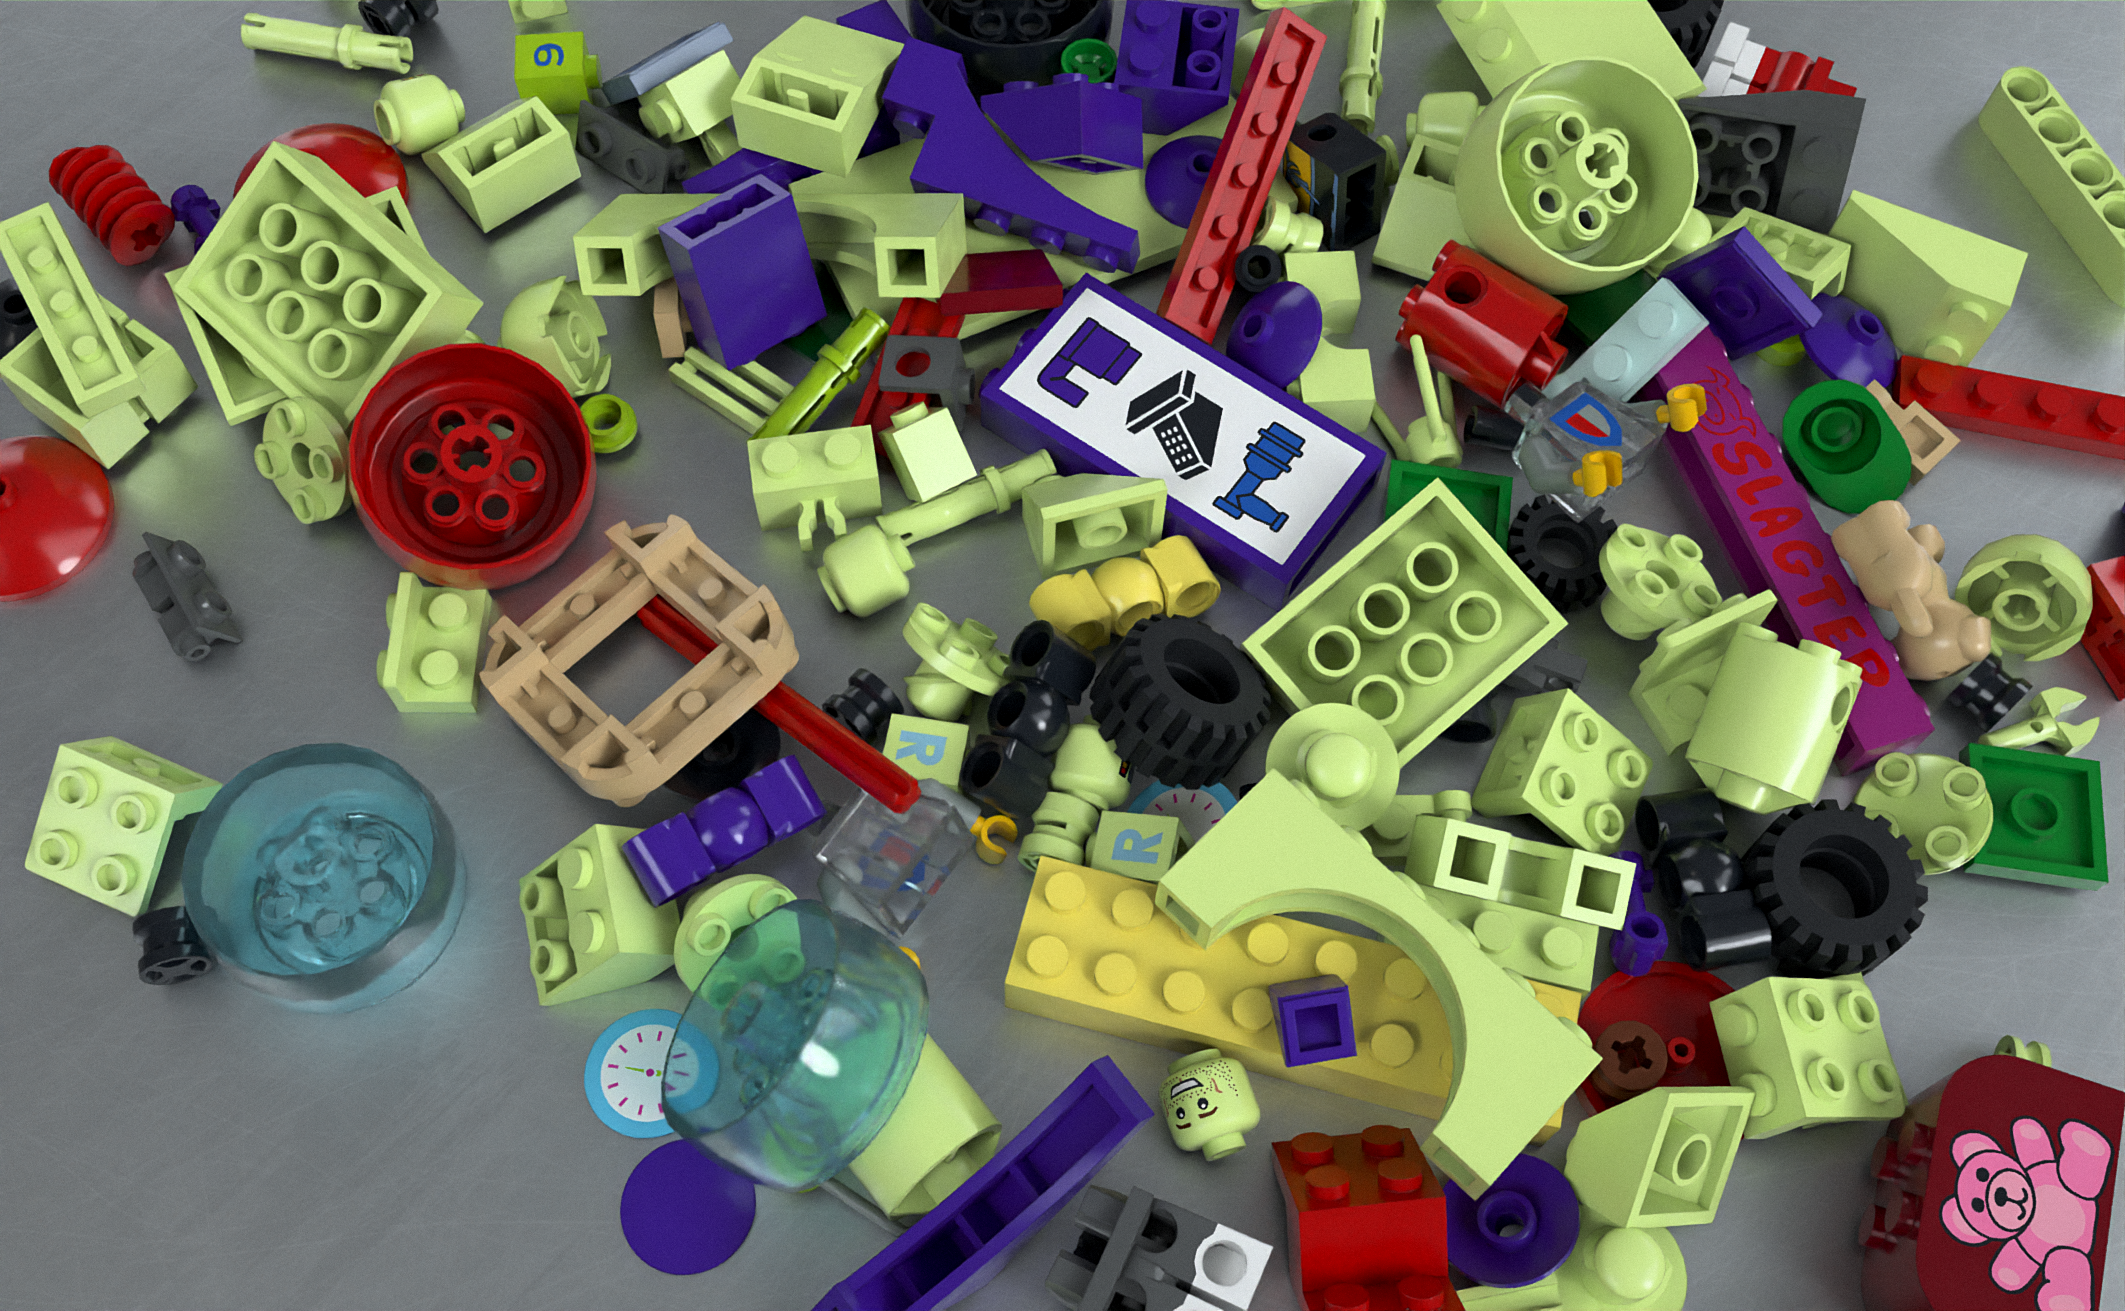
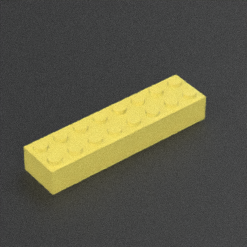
M1040 856L1004 983L1005 1007L1186 1055L1217 1048L1220 1050L1222 1057L1237 1059L1247 1071L1434 1120L1440 1119L1447 1101L1452 1078L1453 1051L1450 1029L1444 1009L1429 980L1417 964L1398 946L1277 915H1268L1249 921L1231 930L1204 950L1154 903L1158 885ZM1324 975H1338L1348 985L1357 1056L1287 1068L1284 1064L1270 1002L1269 985ZM1526 979L1535 991L1536 1000L1557 1018L1560 1016L1566 1017L1577 1024L1582 993ZM1564 1103L1528 1144L1542 1147L1561 1128Z

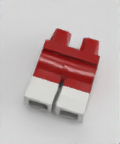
M1729 21L1703 80V84L1707 89L1696 96V98L1811 90L1854 97L1857 88L1828 78L1834 61L1818 56L1815 63L1803 53L1795 51L1779 52L1746 40L1750 28Z

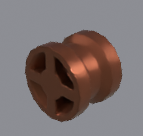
M1619 1021L1608 1026L1592 1047L1603 1059L1588 1075V1078L1594 1089L1606 1099L1617 1103L1626 1102L1650 1091L1664 1075L1668 1062L1666 1046L1660 1035L1648 1025L1637 1021ZM1620 1050H1625L1624 1053H1617ZM1635 1055H1636V1057H1637V1059H1638V1061H1639V1066H1640V1067H1638V1068H1637V1063H1636V1061L1634 1060Z

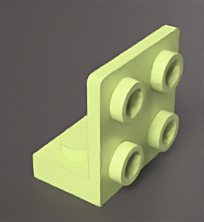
M1770 589L1749 599L1744 593L1734 595L1714 608L1710 617L1697 623H1693L1690 618H1685L1670 625L1657 636L1658 646L1653 654L1639 665L1641 673L1627 694L1668 756L1689 747L1731 636L1735 635L1739 623L1744 622L1760 626L1778 600Z
M1569 688L1516 698L1473 793L1471 806L1485 818L1532 813L1573 848L1609 856L1619 851L1635 811L1637 801L1652 769L1653 762L1648 755Z
M113 736L60 744L26 856L25 868L134 917L144 914L149 906L175 820H182L188 814L216 808L223 783Z

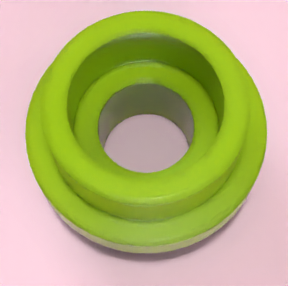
M599 394L589 398L581 406L580 409L584 414L594 441L595 452H616L626 447L634 439L638 428L635 412L628 403L617 396ZM605 424H615L610 429L599 430Z

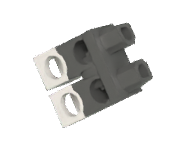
M1090 1185L1077 1212L1074 1226L1107 1241L1106 1248L1098 1265L1061 1248L1046 1279L1045 1290L1065 1306L1075 1311H1247L1273 1247L1175 1204L1154 1198L1153 1194L1136 1186H1133L1128 1197L1114 1190Z

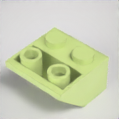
M537 96L517 99L421 154L426 165L484 233L494 229L581 177L569 132Z
M1416 134L1400 173L1371 263L1430 281L1436 273L1432 270L1434 261L1449 240L1452 239L1461 245H1467L1477 251L1464 230L1456 205L1454 176L1460 147Z
M594 824L519 879L521 890L519 902L520 908L525 915L531 951L530 969L536 981L539 1005L552 1006L645 983L675 964L674 943L681 924L676 899L655 908L621 848L624 843L646 829Z

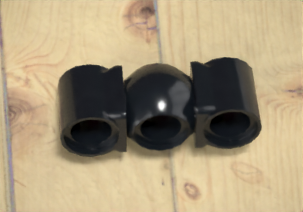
M1045 620L1034 621L1025 626L1014 640L1009 654L1010 665L1005 668L1002 674L1011 682L999 689L988 707L987 722L990 735L977 734L975 746L964 759L959 773L960 785L964 791L1013 820H1023L1031 816L1043 802L1048 788V775L1055 767V764L1047 760L1046 757L1054 754L1060 748L1069 732L1070 713L1067 705H1080L1082 700L1081 694L1089 687L1096 671V658L1092 652Z
M1709 788L1641 796L1637 801L1635 809L1636 830L1643 848L1650 854L1652 867H1659V886L1666 904L1671 909L1680 913L1674 925L1679 932L1681 948L1688 965L1693 971L1700 973L1765 963L1771 954L1772 939L1770 927L1763 910L1755 904L1753 890H1745V873L1741 859L1737 852L1723 843L1729 832L1723 824L1722 811L1715 794Z

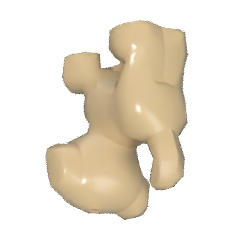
M1879 501L1869 506L1857 517L1839 525L1833 530L1831 541L1839 557L1849 563L1867 602L1886 611H1893L1900 624L1897 636L1890 640V642L1897 651L1899 666L1906 678L1932 681L1956 676L1974 662L1983 661L1989 654L1991 649V621L1987 617L1975 615L1967 605L1949 598L1947 575L1938 564L1945 552V542L1936 526L1925 524L1906 530L1910 526L1911 517L1899 501Z

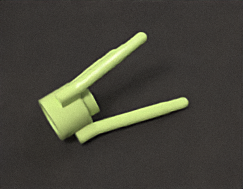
M1415 334L1411 336L1410 344L1426 416L1413 421L1408 426L1409 435L1405 441L1376 400L1371 416L1393 447L1397 460L1456 468L1461 464L1463 450L1457 435L1452 380L1438 371L1441 417L1423 341L1420 335Z

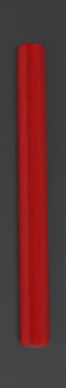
M659 594L636 613L637 617L641 619L643 627L695 665L719 646ZM781 680L769 693L752 706V708L894 813H906L912 804L919 800L922 791L918 787L915 777Z

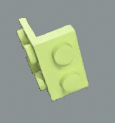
M1766 977L1709 1002L1731 1086H1745L1756 1092L1743 1131L1745 1139H1766L1814 1121H1888L1901 1117L1904 1114L1905 1105L1900 1091V1081L1893 1067L1883 1034L1879 1010L1869 987L1862 981Z

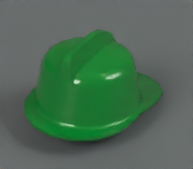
M1845 379L1824 380L1805 388L1790 402L1783 416L1782 438L1789 454L1810 485L1829 506L1848 514H1861L1869 506L1879 501H1895L1903 494L1911 477V454L1905 439L1878 399L1863 385Z

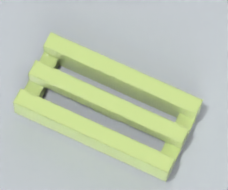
M691 346L684 353L685 361L681 365L675 362L668 369L671 382L752 435L766 422L774 410L794 389V386L754 360L732 369L779 400L780 402L778 403L712 360L699 347L695 349ZM698 369L724 385L727 390L739 398L747 400L767 415L761 418L694 373Z

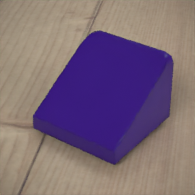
M1324 975L1269 985L1270 1002L1284 1064L1287 1068L1357 1056L1348 985L1338 975Z

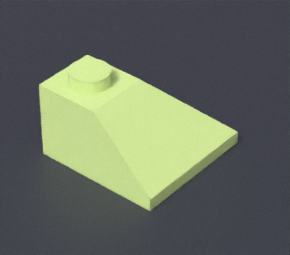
M1080 473L1068 477L1059 475L1048 476L1038 480L1033 485L1022 487V519L1042 580L1057 575L1078 572L1082 569L1098 567L1112 558L1139 557L1141 549L1146 547L1152 548L1160 542L1168 491L1164 479Z
M1745 1086L1657 1087L1581 1121L1577 1133L1572 1138L1567 1149V1164L1563 1176L1570 1183L1577 1200L1625 1229L1628 1227L1641 1229L1713 1223L1756 1092Z

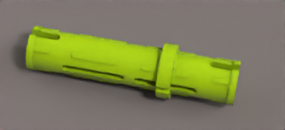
M863 307L848 328L831 346L825 344L819 350L817 355L820 359L786 396L766 422L747 441L805 433L835 396L847 384L854 385L861 377L859 370L874 351L886 340L891 329L890 326L871 309Z

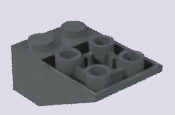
M1811 90L1680 99L1678 107L1689 124L1697 150L1699 178L1693 207L1705 214L1733 218L1744 207L1811 231L1828 234L1837 219L1866 99Z

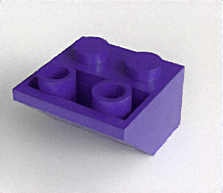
M1166 0L1126 1L1114 83L1119 85V92L1142 98L1143 133L1168 136L1228 105L1240 9Z
M1065 73L1053 76V85L1039 87V84L1036 82L1015 81L1005 83L1003 93L981 96L982 110L1031 161L1092 175L1143 169L1142 98L1119 92V85L1116 83L1102 82L1091 84L1088 82V75Z

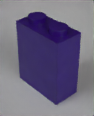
M762 174L756 175L657 227L697 344L702 351L728 371L737 366L752 362L758 354L787 338L800 335L808 326L827 316L793 196Z

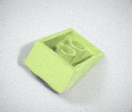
M1856 190L1851 192L1827 235L1851 245L1844 288L1839 293L1840 295L1856 301L1877 316L1890 335L1894 345L1903 353L1916 358L1964 367L1969 365L2010 309L2028 255L2027 252Z

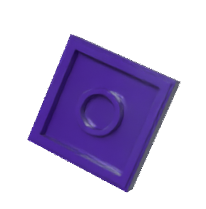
M1745 226L1666 265L1656 278L1658 281L1662 277L1670 280L1708 320V326L1713 335L1721 339L1726 348L1727 357L1732 362L1812 329L1823 315L1818 307Z

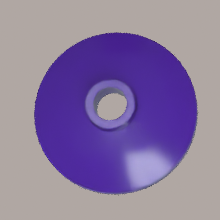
M1204 135L1182 137L1167 143L1153 155L1146 169L1145 191L1151 206L1165 220L1178 227L1188 229L1222 139Z
M1293 281L1274 283L1263 292L1257 293L1246 303L1235 319L1228 336L1225 356L1278 388H1285L1307 367L1318 346L1322 331V310L1317 297L1310 289Z
M1818 293L1811 301L1823 315L1812 329L1799 334L1801 342L1812 361L1832 380L1845 379L1863 385L1866 388L1875 379L1884 388L1889 386L1897 375L1898 356L1890 335L1878 317L1846 296L1838 294L1832 297L1825 293Z
M1519 1153L1476 1201L1451 1178L1442 1189L1446 1195L1448 1261L1458 1272L1476 1283L1495 1288H1518L1536 1283L1555 1272L1567 1260L1576 1245L1581 1219L1575 1193L1567 1179L1555 1167L1540 1158ZM1517 1224L1523 1227L1519 1233L1513 1236H1499L1502 1229L1508 1225Z

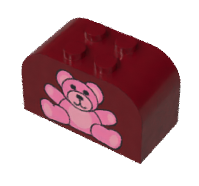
M1989 1055L1966 1063L1909 1099V1105L1905 1107L1904 1114L1901 1117L1890 1120L1886 1135L1878 1140L1871 1158V1176L1878 1178L1874 1203L1866 1207L1858 1230V1242L1866 1247L1861 1270V1293L1866 1311H2099L2125 1111V1092L2020 1057Z

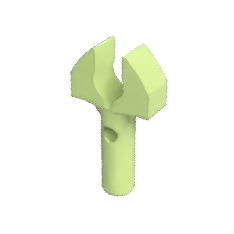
M2054 687L2040 692L2029 702L2035 712L2033 718L1983 734L1979 737L1977 743L2021 749L2046 741L2052 743L2061 756H2067L2080 751L2091 741L2098 728L2100 718L2096 717L2084 721L2080 725H2071L2064 721L2056 722L2055 718L2060 713L2075 709L2087 697L2073 690Z

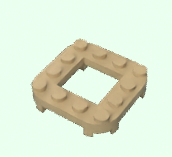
M672 514L669 515L666 523H651L630 529L626 520H623L605 531L604 534L613 547L610 552L519 627L505 614L491 627L488 633L494 640V644L487 656L485 670L479 672L482 683L509 718L575 783L590 795L612 800L619 807H631L638 804L645 798L648 792L669 780L769 693L783 676L796 666L799 660V653L795 647L792 629L769 588L765 584L760 588L756 587L701 542L686 520ZM659 594L719 646L624 726L612 714L608 716L563 673Z

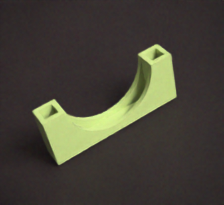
M963 193L792 194L810 258L841 262L870 272L877 277L879 297L940 298L967 252ZM620 194L573 236L582 295L641 296L654 285L674 277L657 227L720 194Z
M1273 768L1159 879L1154 903L1204 950L1231 930L1249 921L1268 915L1298 911L1321 912L1356 921L1375 930L1401 948L1417 964L1435 990L1446 1015L1453 1051L1452 1078L1446 1104L1436 1126L1419 1149L1476 1201L1603 1058L1592 1049L1591 1039L1580 1026L1566 1017L1560 1016L1557 1018L1535 999L1536 994L1533 987L1522 975L1508 967L1501 969L1480 950L1478 939L1465 925L1455 919L1446 920L1426 903L1424 892L1413 879L1399 871L1392 873L1372 855L1370 844L1357 830L1348 825L1339 826L1320 809L1317 797L1306 785L1296 779L1288 781Z

